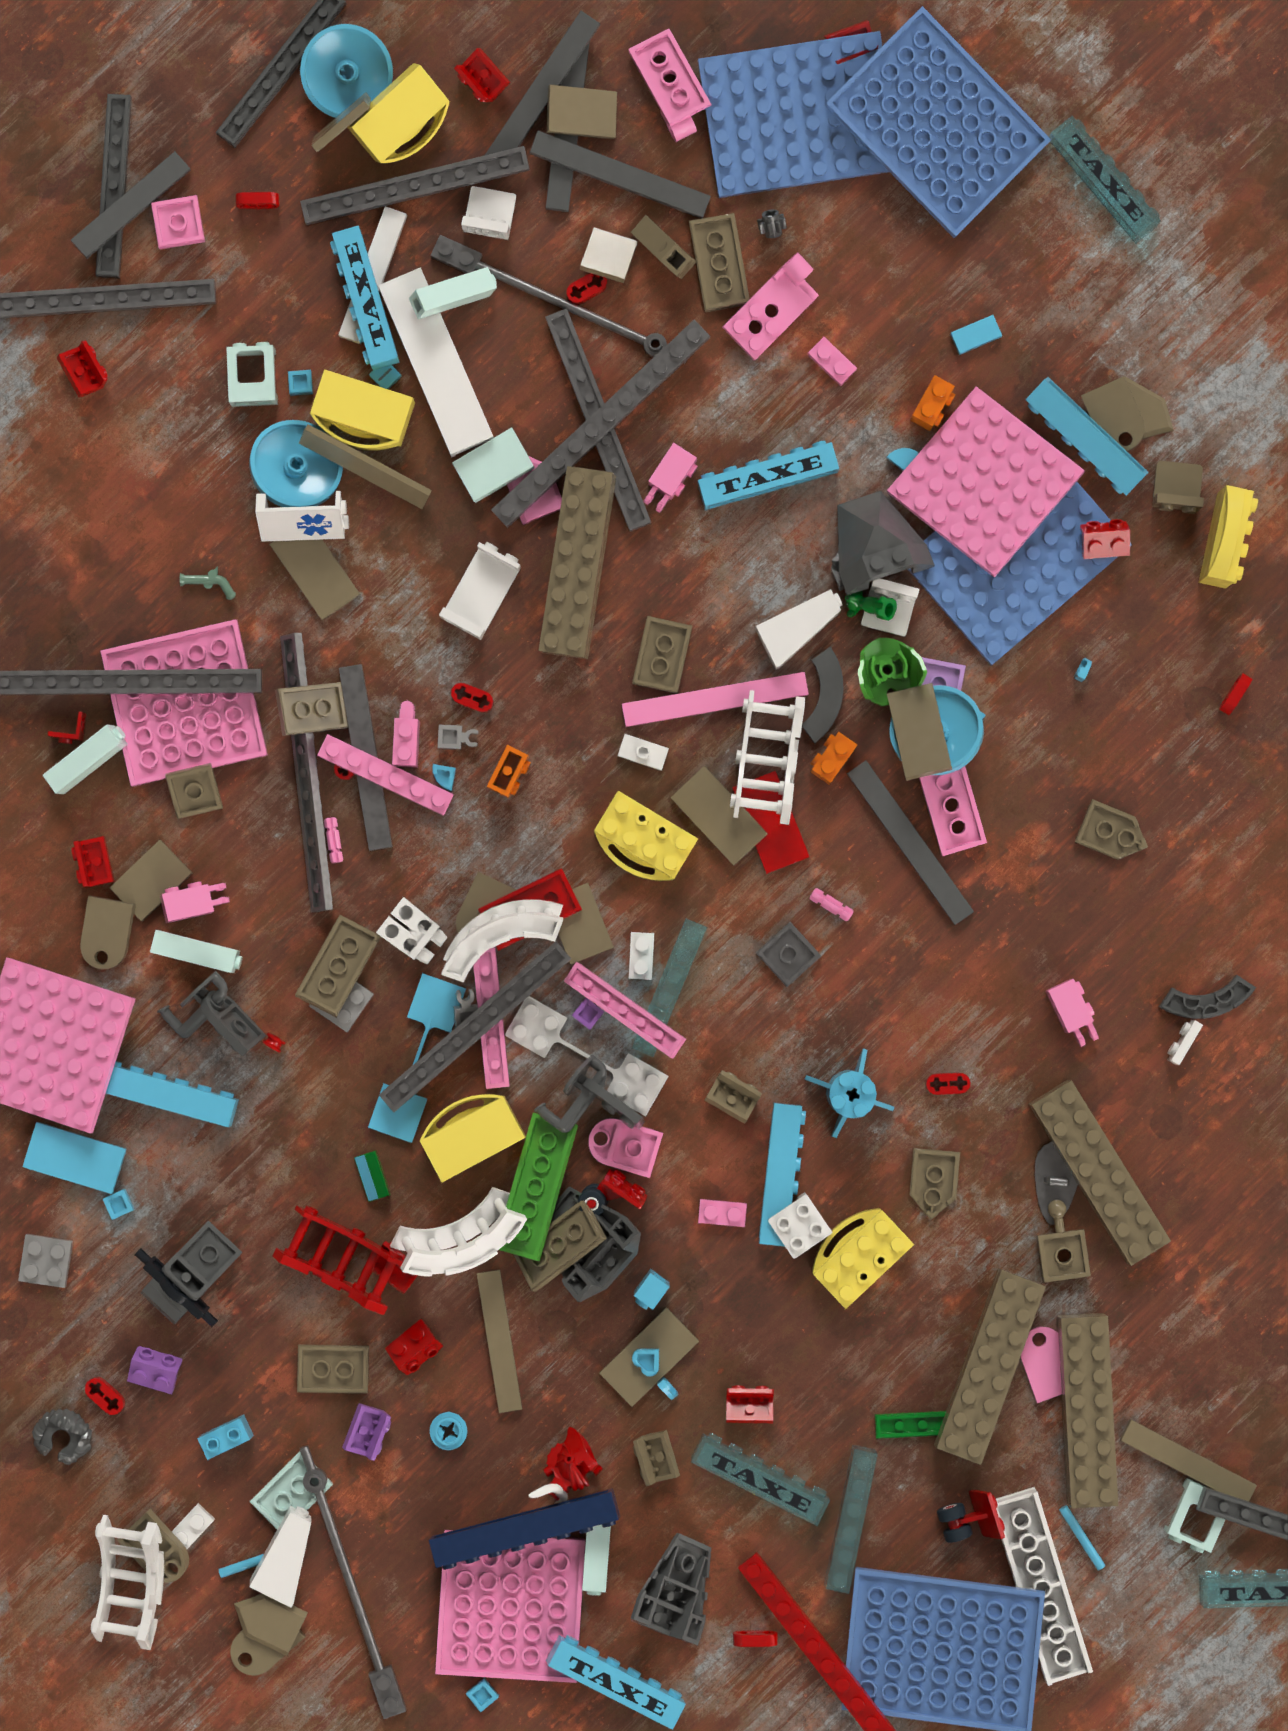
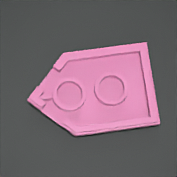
M529 456L535 468L542 463ZM533 470L507 484L509 491L511 492ZM556 483L520 516L523 525L560 511L562 497Z

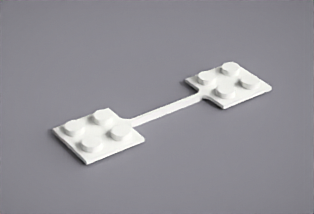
M531 996L524 1000L505 1033V1036L543 1058L546 1057L551 1046L557 1042L562 1043L586 1058L591 1056L561 1039L560 1031L567 1017ZM630 1053L627 1054L622 1065L617 1069H613L604 1063L606 1069L613 1074V1080L607 1091L646 1117L669 1076Z

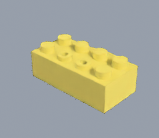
M413 63L372 100L370 108L347 128L376 162L390 163L399 161L418 152L434 137L446 116L450 101L422 66ZM434 117L431 127L416 144L398 154L395 153V150L414 138L427 121Z
M324 369L310 414L327 435L352 448L368 451L384 450L396 446L401 447L415 401L413 397ZM334 425L349 435L364 439H378L380 443L377 445L353 443L337 436L329 430V427Z
M1226 485L1217 493L1199 583L1226 589L1231 584H1236L1237 580L1240 581L1242 579L1244 567L1238 565L1240 557L1245 558L1248 552L1249 545L1243 543L1245 534L1250 535L1253 528V521H1248V517L1251 516L1252 512L1255 513L1258 505V499L1253 498L1254 491Z
M620 791L616 793L594 830L600 846L615 864L635 876L656 881L674 880L698 841V838ZM614 844L628 859L645 867L653 868L655 873L650 875L628 867L612 854L608 846Z
M480 1094L463 1098L443 1109L427 1126L420 1142L441 1182H444L526 1138V1135L505 1096ZM482 1099L484 1101L483 1106L467 1109L452 1117L442 1128H437L436 1123L455 1107L473 1100Z
M880 1208L865 1210L846 1218L832 1229L833 1233L823 1240L817 1251L812 1273L838 1302L847 1309L914 1244ZM860 1218L864 1220V1224L843 1236L835 1245L831 1254L828 1257H824L823 1253L827 1245L840 1230Z

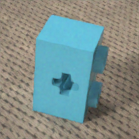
M650 1268L634 1291L635 1302L646 1310L648 1307L653 1310L670 1287L669 1282Z
M243 1414L202 1434L197 1439L207 1460L250 1440L254 1435Z

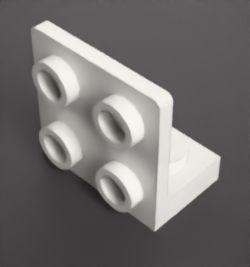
M472 186L466 216L462 218L463 232L508 240L516 194Z
M880 578L873 580L868 597L880 598L884 596L886 598H893L896 600L897 610L889 621L881 620L875 614H869L864 611L861 625L905 637L919 589Z
M805 1192L799 1195L796 1201L768 1219V1222L794 1259L833 1233Z

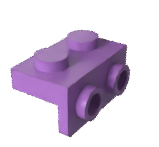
M138 1346L131 1360L127 1381L172 1394L175 1389L182 1359Z
M359 1403L342 1448L346 1451L364 1455L368 1459L375 1461L376 1456L382 1450L383 1437L390 1428L391 1416L384 1410Z

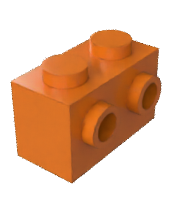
M934 375L910 421L928 431H931L933 425L938 427L945 415L941 413L945 405L949 407L956 395L952 393L955 386Z
M840 732L836 736L833 734L829 736L824 743L827 749L822 755L817 753L810 763L814 766L810 772L828 785H830L857 747L856 743Z
M507 745L487 788L508 799L511 794L515 796L521 784L517 782L521 773L525 775L530 767L529 755Z

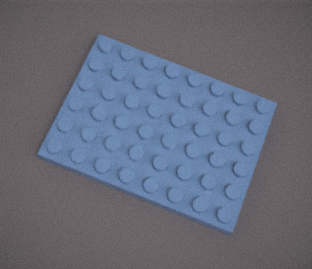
M923 6L825 104L835 117L953 238L1051 141L1042 129Z
M880 31L698 59L701 86L711 103V106L706 108L705 112L718 198L889 172L825 106L826 102L882 47ZM864 50L871 51L840 64L835 62Z
M1076 482L995 578L936 531L924 540L935 566L912 575L992 666L1117 558L1083 559L1080 525L1086 524L1089 521L1106 523L1111 520L1080 484Z
M856 1567L846 1667L884 1716L998 1731H1031L1045 1591ZM842 1703V1710L848 1711V1709Z

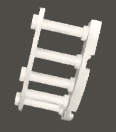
M750 690L749 699L744 698L742 712L746 713L742 750H737L735 764L740 765L736 794H731L730 808H734V818H738L739 807L776 811V814H780V824L789 825L799 740L795 739V737L800 738L805 697L796 696L795 705L787 707L753 702L754 691ZM752 711L788 716L789 719H792L791 730L781 732L751 728ZM748 737L785 741V744H789L787 757L776 758L747 754ZM745 763L781 767V770H786L785 779L780 781V783L743 778ZM742 787L778 792V795H783L782 800L772 802L742 798Z
M518 900L503 903L484 911L466 924L455 936L443 958L446 963L441 975L464 982L468 972L484 952L513 938H542L555 941L563 922V917H560L563 905L544 900Z
M492 1187L485 1199L473 1211L451 1224L430 1229H414L400 1226L390 1247L407 1252V1256L400 1267L402 1272L419 1276H432V1274L442 1273L452 1275L472 1269L497 1255V1251L506 1243L509 1244L516 1237L527 1218L523 1214L507 1209L506 1205L510 1193ZM479 1233H482L480 1236H478V1237L475 1238L474 1240H472V1241H470V1242H468V1243L466 1242V1241L472 1239L473 1237H475L476 1235H478Z
M103 1515L101 1523L97 1524L95 1530L102 1558L100 1569L102 1581L96 1618L92 1620L91 1632L99 1642H102L104 1632L134 1636L141 1649L151 1650L158 1619L154 1618L156 1604L161 1605L164 1583V1552L159 1551L158 1544L162 1543L160 1529L157 1523L148 1522L146 1529L142 1532L114 1528L108 1515ZM114 1537L139 1541L143 1549L116 1545ZM116 1554L144 1559L146 1562V1573L116 1569ZM115 1578L144 1583L146 1586L145 1598L141 1600L113 1595ZM111 1604L141 1609L143 1614L140 1625L134 1627L107 1622Z

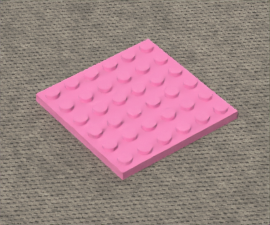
M976 386L888 488L887 493L995 578L1084 474V470Z
M236 619L101 650L105 670L248 669L238 620ZM254 693L110 694L117 726L125 733L126 737L124 739L128 743L123 748V754L132 787L166 779V773L208 763H211L212 768L268 755Z
M6 957L0 976V1103L87 1133H93L135 998Z
M556 1537L547 1539V1543L534 1546V1543L525 1544V1548L519 1551L511 1552L510 1548L503 1550L502 1554L496 1557L489 1558L487 1554L480 1556V1560L466 1564L465 1561L456 1563V1567L443 1570L442 1567L435 1674L577 1683L571 1677L549 1667L546 1659L559 1635L564 1638L566 1635H569L579 1641L585 1539L567 1537L557 1540Z

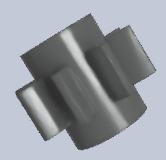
M775 209L764 211L762 219H757L760 234H765L766 238H777L782 235V229L787 228L784 214H779V211Z

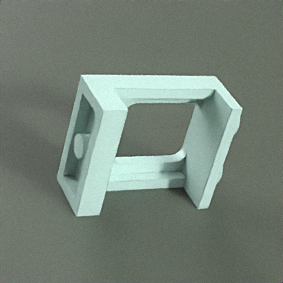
M257 342L256 346L234 343L233 347H227L228 398L232 407L278 405L274 358L276 350L270 343ZM264 355V381L239 383L237 356Z
M1186 1478L1183 1483L1184 1492L1169 1526L1165 1525L1164 1530L1169 1534L1168 1538L1181 1544L1182 1541H1186L1191 1544L1190 1548L1197 1552L1203 1553L1206 1550L1211 1553L1225 1519L1215 1516L1204 1542L1180 1532L1189 1507L1192 1504H1198L1204 1486Z

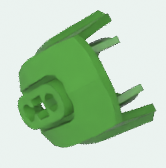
M878 638L864 647L860 653V666L858 669L860 688L865 699H869L877 705H889L887 691L890 688L896 692L921 686L926 678L927 669L922 657L915 652L913 647L891 638ZM884 667L890 669L889 675L883 673L882 669Z

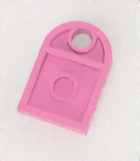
M609 1118L600 1121L592 1129L589 1135V1149L593 1157L602 1164L650 1178L663 1133L646 1127L638 1129L634 1126L631 1129L621 1120ZM597 1132H604L607 1135L608 1140L604 1145L595 1143L594 1135Z
M1049 1327L1033 1328L1029 1332L1020 1359L1035 1400L1039 1403L1062 1394L1059 1334ZM1036 1333H1043L1045 1336V1342L1041 1346L1033 1344L1032 1338Z

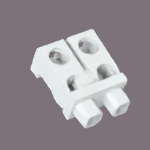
M403 897L391 914L409 928L406 929L391 916H388L376 933L413 960L418 959L428 964L435 954L425 948L427 943L431 940L441 947L448 937L439 929L440 926Z

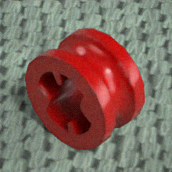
M334 766L336 776L342 780H349L355 775L348 771V775L344 776V773H339L341 767Z
M268 1032V1038L263 1040L262 1043L280 1053L281 1046L285 1045L286 1042Z

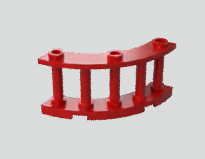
M296 1205L295 1210L303 1216L289 1247L285 1248L284 1251L276 1248L272 1257L279 1263L306 1275L309 1274V1271L313 1272V1275L321 1278V1282L340 1291L342 1289L348 1292V1297L362 1307L384 1315L388 1306L381 1302V1295L395 1265H402L404 1260L401 1258L403 1255L392 1249L387 1250L365 1237L366 1233L357 1228L350 1230L318 1215L319 1211L313 1207L306 1205L304 1209ZM313 1220L326 1226L327 1229L313 1258L306 1261L297 1257V1250ZM337 1231L351 1239L337 1269L331 1273L321 1268V1261ZM360 1243L372 1251L358 1281L352 1284L345 1280L346 1276L344 1274ZM381 1256L387 1262L373 1291L367 1293L366 1284Z

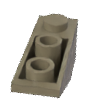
M647 215L631 231L654 256L680 279L697 262Z

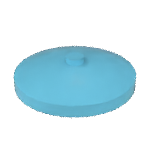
M339 24L322 30L309 42L302 56L300 75L303 88L310 101L325 114L336 118L365 92L372 101L393 82V65L386 46L374 33L361 26Z
M286 420L275 423L266 428L253 444L249 458L251 478L259 492L266 494L269 501L280 507L319 506L334 494L341 480L342 466L299 444L307 424L324 432L320 427L301 420Z
M935 685L933 688L952 770L933 775H944L961 769L975 757L983 741L984 724L978 706L967 694L953 687ZM891 718L890 739L896 755L901 760L894 724Z

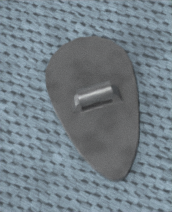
M1050 1142L1044 1145L1037 1153L1035 1160V1184L1042 1215L1049 1224L1054 1225V1218L1048 1213L1049 1203L1053 1200H1061L1065 1203L1067 1212L1078 1184L1055 1146Z

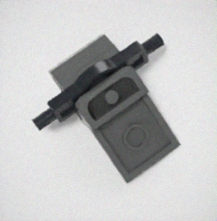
M207 1221L165 1265L156 1256L151 1258L140 1248L134 1256L145 1264L143 1269L153 1277L140 1293L174 1325L189 1311L196 1319L202 1318L212 1328L219 1320L208 1311L210 1307L201 1297L242 1254V1251L210 1221Z

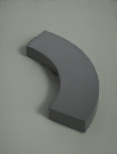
M831 647L811 660L818 673L820 695L816 708L811 716L802 723V727L814 744L833 725L843 699L842 670Z
M1235 975L1223 988L1206 995H1189L1170 988L1158 1007L1180 1017L1192 1019L1212 1018L1241 1005L1254 992L1256 987L1240 976Z

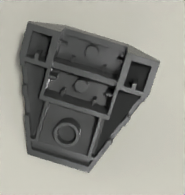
M882 491L837 505L839 577L846 595L868 589L870 581L909 568L912 574L935 566L927 544Z
M568 1187L556 1202L551 1222L577 1204L581 1192ZM603 1204L601 1208L605 1209L604 1212L599 1216L595 1214V1217L607 1239L561 1273L563 1285L577 1302H582L607 1289L638 1254L641 1232L628 1217Z
M676 1533L638 1594L630 1618L631 1621L698 1646L706 1620V1615L703 1614V1605L708 1595V1592H705V1580L709 1578L711 1547Z

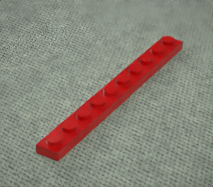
M758 1552L739 1565L738 1569L862 1729L864 1731H896Z

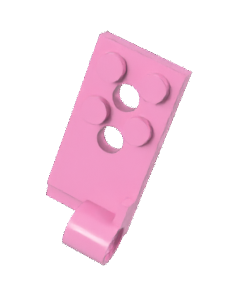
M670 29L628 49L632 60L655 99L674 141L677 142L697 132L691 116L710 107L711 103ZM658 55L666 58L661 64H656L653 61ZM668 74L676 76L675 81L667 83L663 79Z
M798 252L722 327L753 360H756L819 296L804 280L814 269ZM769 304L774 305L777 309L776 316L773 318L768 317L765 313V308ZM751 321H757L760 324L761 329L758 334L750 332L749 324Z
M965 766L949 774L929 775L919 778L942 856L987 843ZM950 798L956 799L958 803L954 811H948L945 807L946 801ZM958 820L962 821L964 824L963 831L961 833H954L952 831V824Z

